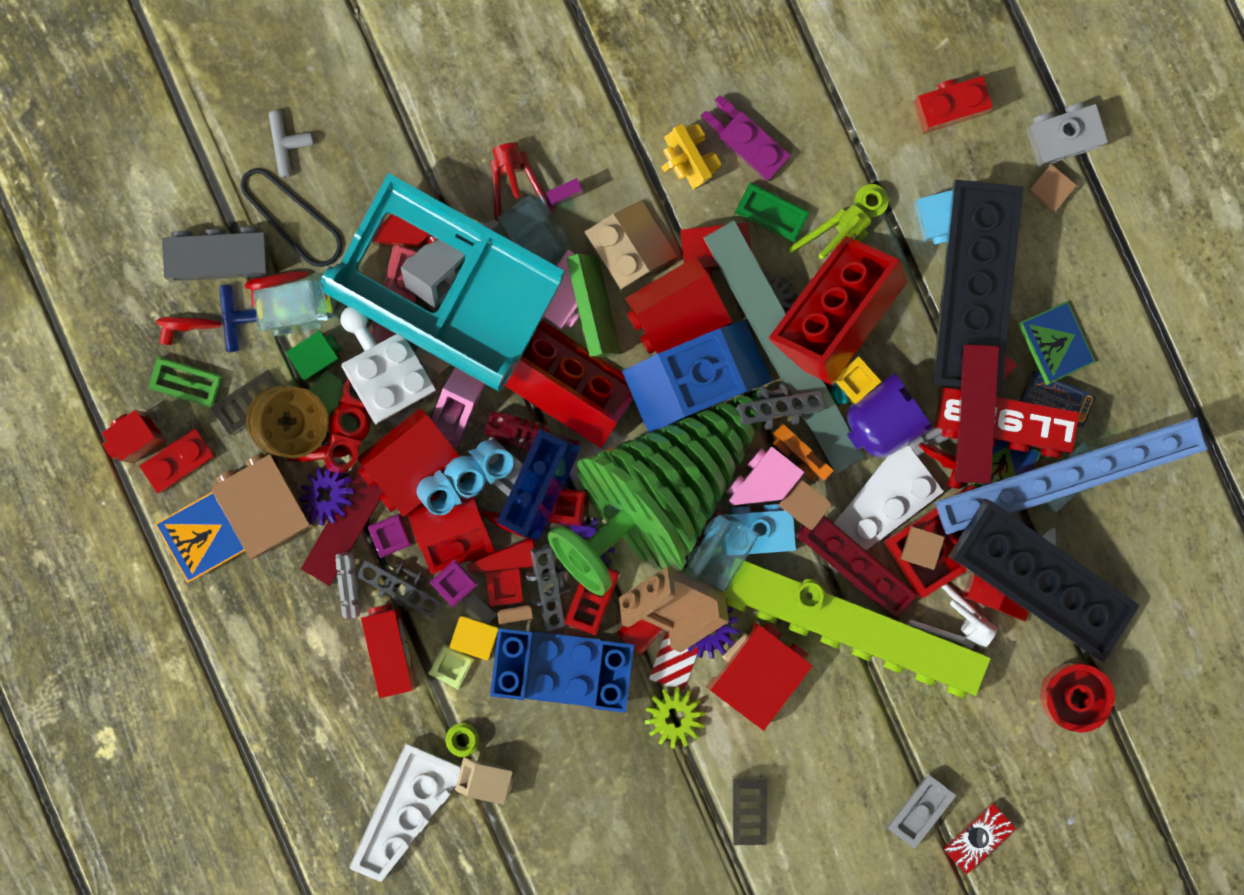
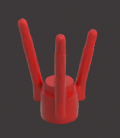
M516 142L494 147L492 149L494 159L490 160V165L493 173L495 220L501 219L500 171L503 176L508 175L515 198H519L520 191L515 173L521 171L520 165H522L547 214L552 215L554 211L528 163L526 152H520Z

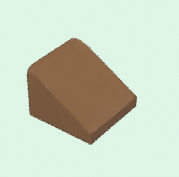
M800 478L779 503L782 509L810 530L815 528L832 505L830 501Z

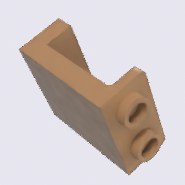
M263 452L245 461L248 467L236 473L234 469H231L216 478L218 484L211 487L250 559L261 556L314 526L309 521V516L303 512L276 463L275 456L269 454L265 457Z
M669 566L664 567L619 597L622 625L630 627L643 619L669 631L671 649L680 653L729 622L724 593Z

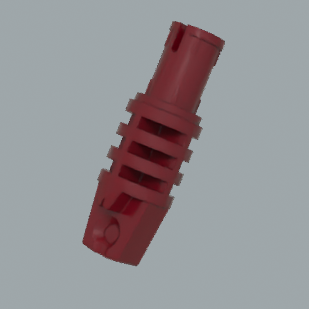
M493 411L487 420L484 432L507 445H513L538 455L540 453L544 454V452L552 453L570 459V461L574 460L577 452L576 448H578L580 442L577 439L574 440L552 433L551 428L547 425L532 422L520 416Z

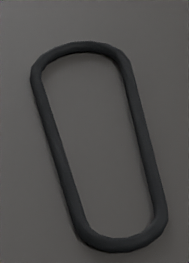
M255 168L244 174L240 184L244 196L307 263L312 266L324 267L337 260L341 254L342 242L340 235L331 225L265 170ZM256 173L264 175L334 235L337 242V249L333 257L324 262L310 259L248 193L245 186L247 178Z

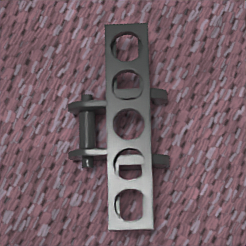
M781 383L779 389L767 391L764 386L760 387L758 398L761 401L739 404L736 407L741 417L740 424L746 425L766 421L764 426L768 430L772 429V418L793 416L791 423L792 425H797L799 423V415L821 412L826 408L821 390L789 396V389L784 383ZM818 399L819 405L812 407L808 404V400ZM779 401L782 402L783 407H786L787 412L778 411L776 408V403ZM802 401L803 408L797 410L796 402ZM754 409L756 412L755 417L749 418L745 415L744 411Z
M545 544L541 549L536 550L534 548L530 550L534 574L527 572L526 578L530 581H538L539 600L533 597L530 601L531 605L541 607L544 628L549 632L565 626L560 595L569 592L571 585L565 583L564 573L568 570L561 564L554 565L552 548ZM545 553L546 563L539 564V556ZM552 583L554 587L548 588L547 592H544V587L547 584ZM553 602L554 608L547 609L546 604ZM555 614L557 623L550 624L549 619Z
M367 560L364 561L356 577L380 589L378 597L382 598L387 593L405 603L404 611L407 612L411 606L433 619L435 618L443 602L416 587L419 581L423 583L425 578L421 576L424 571L421 570L419 573H416L405 567V561L402 560L400 565L396 563L394 568L397 571L395 574H392ZM369 567L376 571L374 579L363 575L365 568ZM403 573L414 579L413 584L410 585L399 579V574ZM382 575L387 577L384 585L378 583V579ZM397 583H402L406 587V592L402 596H397L393 592V587ZM419 594L421 595V600L416 604L413 601L416 595ZM428 599L436 604L433 612L423 608L425 600Z

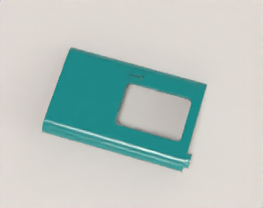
M388 173L343 259L335 267L329 266L322 276L321 284L324 285L323 292L357 310L367 318L499 392L505 387L554 298L563 280L565 271ZM389 213L400 217L465 255V261L436 313L427 311L359 271V265L384 217Z

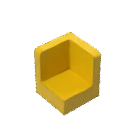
M857 357L849 364L835 381L851 399L850 402L852 404L858 403L881 383L880 379L860 357Z
M461 616L458 619L449 648L488 661L497 639L498 628L500 627Z

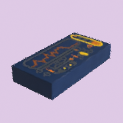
M1032 371L1020 402L1079 412L1077 427L1084 428L1096 396L1058 380L1046 385L1041 373Z

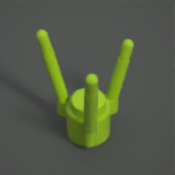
M851 205L847 211L841 208L834 217L788 248V252L793 253L839 222L836 226L839 233L819 254V258L824 259L846 236L854 237V240L861 242L868 235L865 229L872 222L867 214L856 205Z

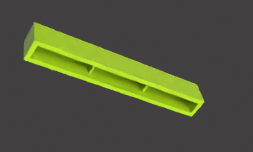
M735 557L722 593L727 598L726 605L743 612L747 605L759 610L756 617L776 624L778 618L790 623L789 630L807 636L810 630L822 635L820 642L839 649L841 643L853 647L852 655L867 661H871L872 656L885 660L883 667L902 674L904 668L916 672L915 680L930 686H934L935 681L948 685L946 692L965 699L967 693L974 696L977 695L991 658L826 593L827 596L823 600V607L819 611L810 612L807 610L803 612L795 606L796 600L792 595L795 586L802 583ZM810 592L806 594L807 599H811L813 597L812 593Z

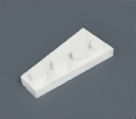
M906 445L892 455L887 456L846 509L835 520L834 524L861 547L868 550L944 491L910 446ZM829 564L832 570L837 573L838 571Z
M405 743L349 866L350 869L382 882L408 849L409 844L427 825L431 816L449 797L450 792L457 784L461 766L409 743Z

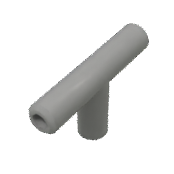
M273 110L268 115L278 174L281 178H287L292 175L288 149L311 146L314 144V137L311 132L286 136L282 111Z

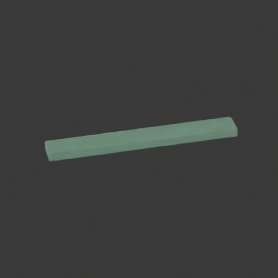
M731 221L703 237L779 377L789 389V395L821 390L826 408L821 412L801 416L829 467L834 470L832 473L837 474L864 458L861 450L857 451L846 435L850 430L824 382L804 372L769 340V336L786 313L735 221ZM818 399L808 400V404L816 407L819 405ZM802 401L796 402L798 410L803 408Z

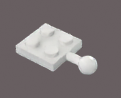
M347 307L342 312L340 320L343 328L348 332L355 333L364 352L344 362L341 367L375 425L435 392L436 389L405 338L396 334L376 344L366 327L368 322L366 316L351 307Z

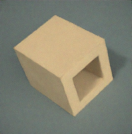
M464 757L455 791L466 797L504 805L506 796L510 794L512 789V771L501 765Z

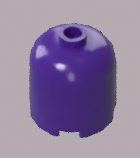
M896 373L883 380L858 403H853L847 412V422L852 431L846 435L857 451L864 448L870 455L877 458H885L933 429Z

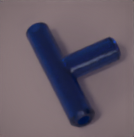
M221 285L219 287L226 352H238L237 324L262 322L263 311L260 308L235 311L232 286Z

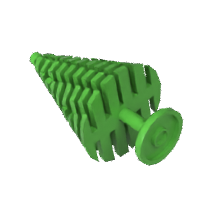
M759 389L752 395V398L741 395L734 398L731 404L724 402L717 405L712 411L705 410L694 415L693 419L689 417L675 422L677 426H663L657 429L658 432L645 433L638 436L639 438H636V440L625 441L617 445L616 448L610 447L598 452L597 455H591L578 461L577 467L579 470L577 474L580 484L588 494L591 504L607 523L587 541L576 532L562 526L552 529L547 537L557 558L579 583L596 595L603 596L612 586V580L600 556L622 537L632 552L643 561L647 562L648 560L652 567L658 571L666 566L679 572L682 571L686 563V555H690L696 544L697 537H700L705 529L706 520L709 517L711 518L716 509L715 502H719L726 490L725 484L730 483L735 474V466L739 465L745 456L742 448H746L751 444L755 434L753 428L755 427L757 430L763 423L757 422L741 425V417L736 410L739 404L761 401L758 398ZM754 409L744 411L745 415L749 418L756 416Z

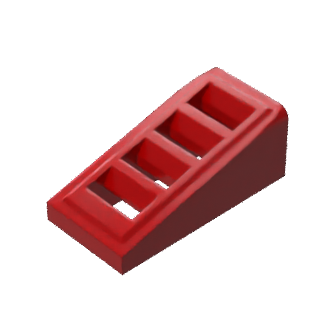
M527 539L472 561L467 565V571L469 573L533 567L530 550L535 548L534 540Z
M607 567L611 576L612 586L604 594L603 598L584 591L585 587L579 583L564 624L596 636L620 571ZM584 598L600 604L599 610L581 605V599ZM580 611L595 617L594 623L575 617L576 612Z

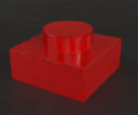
M520 568L485 573L489 606L524 602Z

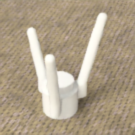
M945 584L942 588L954 599L950 602L951 606L966 618L961 628V631L965 633L964 637L914 620L908 621V625L960 643L969 650L974 645L981 649L986 648L997 632V627L990 623L988 618L977 612L948 584Z

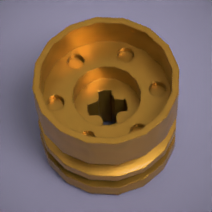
M286 385L268 387L257 394L248 406L245 420L248 435L258 448L268 454L293 459L307 456L319 448L326 437L329 424L327 410L318 396L308 389ZM289 417V424H283V426L277 424V418Z

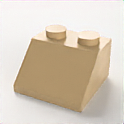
M642 200L610 215L585 231L586 239L620 293L678 257Z

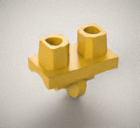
M682 123L674 127L673 131L664 137L669 146L663 150L668 162L661 168L664 173L674 170L679 180L686 177L694 190L712 177V174L721 167V162L714 152L701 157L696 146L706 140L700 125L694 124L684 127Z

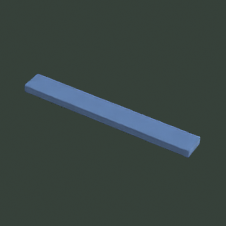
M1198 417L936 501L935 505L945 535L965 529L985 498L991 500L1009 514L1206 451L1208 447Z

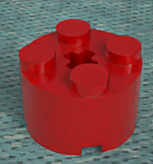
M1068 662L1055 667L1043 679L1040 701L1044 713L1054 724L1069 731L1085 733L1096 730L1106 722L1114 707L1115 692L1109 678L1099 669L1079 662ZM1075 689L1084 693V696L1079 698V705L1070 699L1074 696Z

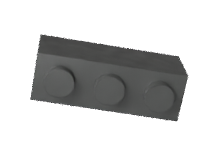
M258 227L239 228V234H226L225 229L205 230V235L192 236V231L171 232V237L162 238L164 278L168 281L263 277L270 275L268 235L264 232H259Z

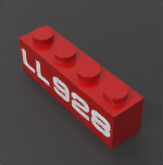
M951 388L940 389L933 429L942 430V437L957 439L960 390ZM996 397L993 446H995V441L997 440L1008 442V449L1028 452L1029 447L1042 449L1041 455L1061 459L1062 453L1073 452L1080 413Z

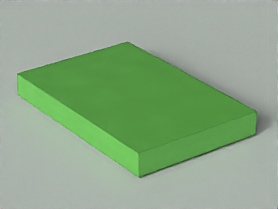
M584 254L568 256L566 259L589 356L612 357L621 354L598 256Z

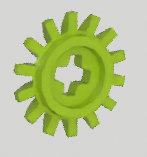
M675 687L674 695L669 696L665 688L662 690L664 699L659 700L654 695L651 699L657 706L655 708L646 707L645 711L652 713L653 718L645 719V725H655V728L649 734L652 737L659 732L662 735L658 741L660 745L668 738L671 739L670 748H675L677 739H681L684 747L688 746L686 736L690 735L697 740L699 736L693 731L694 728L704 729L705 724L697 722V717L705 716V711L696 712L695 709L702 702L698 698L691 703L689 698L692 692L689 690L682 697L679 696L680 687ZM671 708H675L677 712L683 711L685 717L681 719L680 727L675 728L673 723H666L665 718L670 716L669 710Z

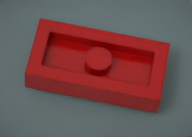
M194 428L139 465L157 494H161L216 456L198 429Z

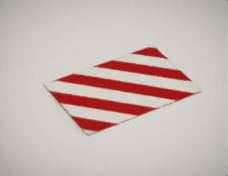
M666 631L649 679L673 688L680 687V690L684 691L697 656L698 647L692 652L688 649L681 653L671 649L669 631Z

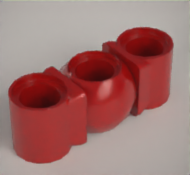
M349 379L343 384L340 393L341 398L328 417V428L331 436L328 438V448L324 453V462L326 467L334 473L346 472L356 463L361 441L367 437L371 426L368 411L361 399L354 398L349 391L351 385ZM343 416L353 417L358 424L357 430L353 432L345 430L342 427L341 418ZM342 448L346 450L349 454V462L347 464L337 463L333 458L334 449Z

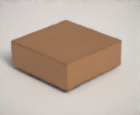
M1050 164L1028 192L1052 212H1055L1077 185Z
M911 526L900 559L934 570L945 537Z
M530 605L502 609L497 613L499 624L534 618L533 609Z

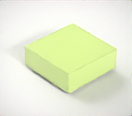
M444 643L429 675L459 689L474 658L450 649V646Z

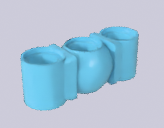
M485 440L476 449L468 451L470 456H460L452 459L446 465L444 474L438 470L434 476L422 479L417 486V496L431 513L444 515L451 511L454 505L462 503L459 498L468 499L477 496L484 489L486 480L492 484L496 479L506 477L513 468L514 461L512 455L499 442ZM500 453L495 463L488 464L490 457ZM471 472L469 479L459 483V479L464 473ZM442 490L438 499L430 501V497L435 491Z

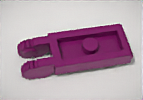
M719 95L714 100L717 107L733 119L725 128L708 111H704L700 117L718 134V138L768 182L791 155L742 111L738 112L731 103Z

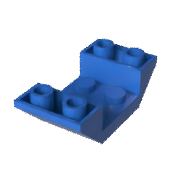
M746 320L709 332L654 355L622 371L648 433L772 382Z
M498 628L490 696L588 706L592 707V709L626 713L634 644L539 631Z

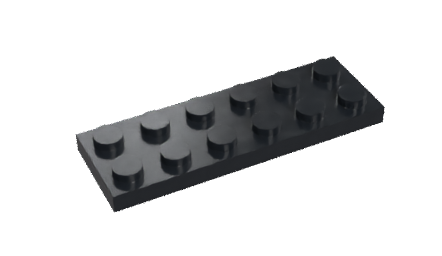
M957 179L953 181L932 379L933 385L960 387L963 344L999 346L996 391H1002L1023 194L1022 186Z
M986 498L948 555L953 561L1102 662H1105L1140 606Z

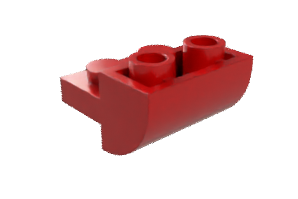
M441 494L430 497V501L438 499ZM475 496L468 499L459 498L462 503L454 505L453 509L444 515L431 513L423 503L408 513L415 539L423 553L431 575L445 569L454 559L462 564L495 552Z

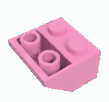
M770 447L766 452L761 448L747 464L752 470L745 479L742 476H738L726 491L730 495L726 502L734 506L782 500L804 472L773 447Z

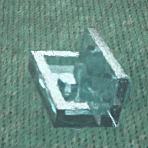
M718 515L717 518H713L706 526L704 531L706 536L701 545L690 553L687 559V564L689 565L684 574L693 580L707 581L719 590L726 591L757 541L759 533L734 516Z

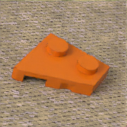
M784 424L772 434L777 439L773 445L786 458L792 454L800 462L797 467L804 472L803 475L809 481H812L814 478L819 482L824 481L834 471L827 464L824 465L813 454V451Z

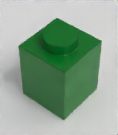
M320 330L285 352L302 379L307 383L342 361L337 354L342 349L333 335L330 333L325 336Z

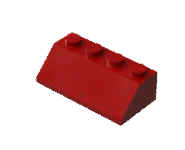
M846 236L835 247L771 333L769 340L804 372L833 385L908 283L901 261Z
M543 320L539 323L513 374L505 385L600 448L603 447L634 400L622 371L600 357L589 356L588 349Z

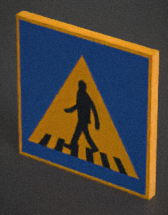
M213 491L155 523L157 530L187 583L245 551Z

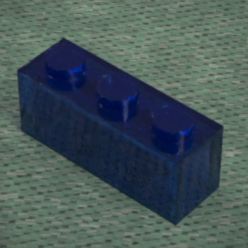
M539 429L497 523L524 537L540 539L581 450V446L557 434Z

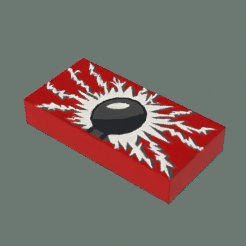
M991 803L942 849L967 875L1016 828Z

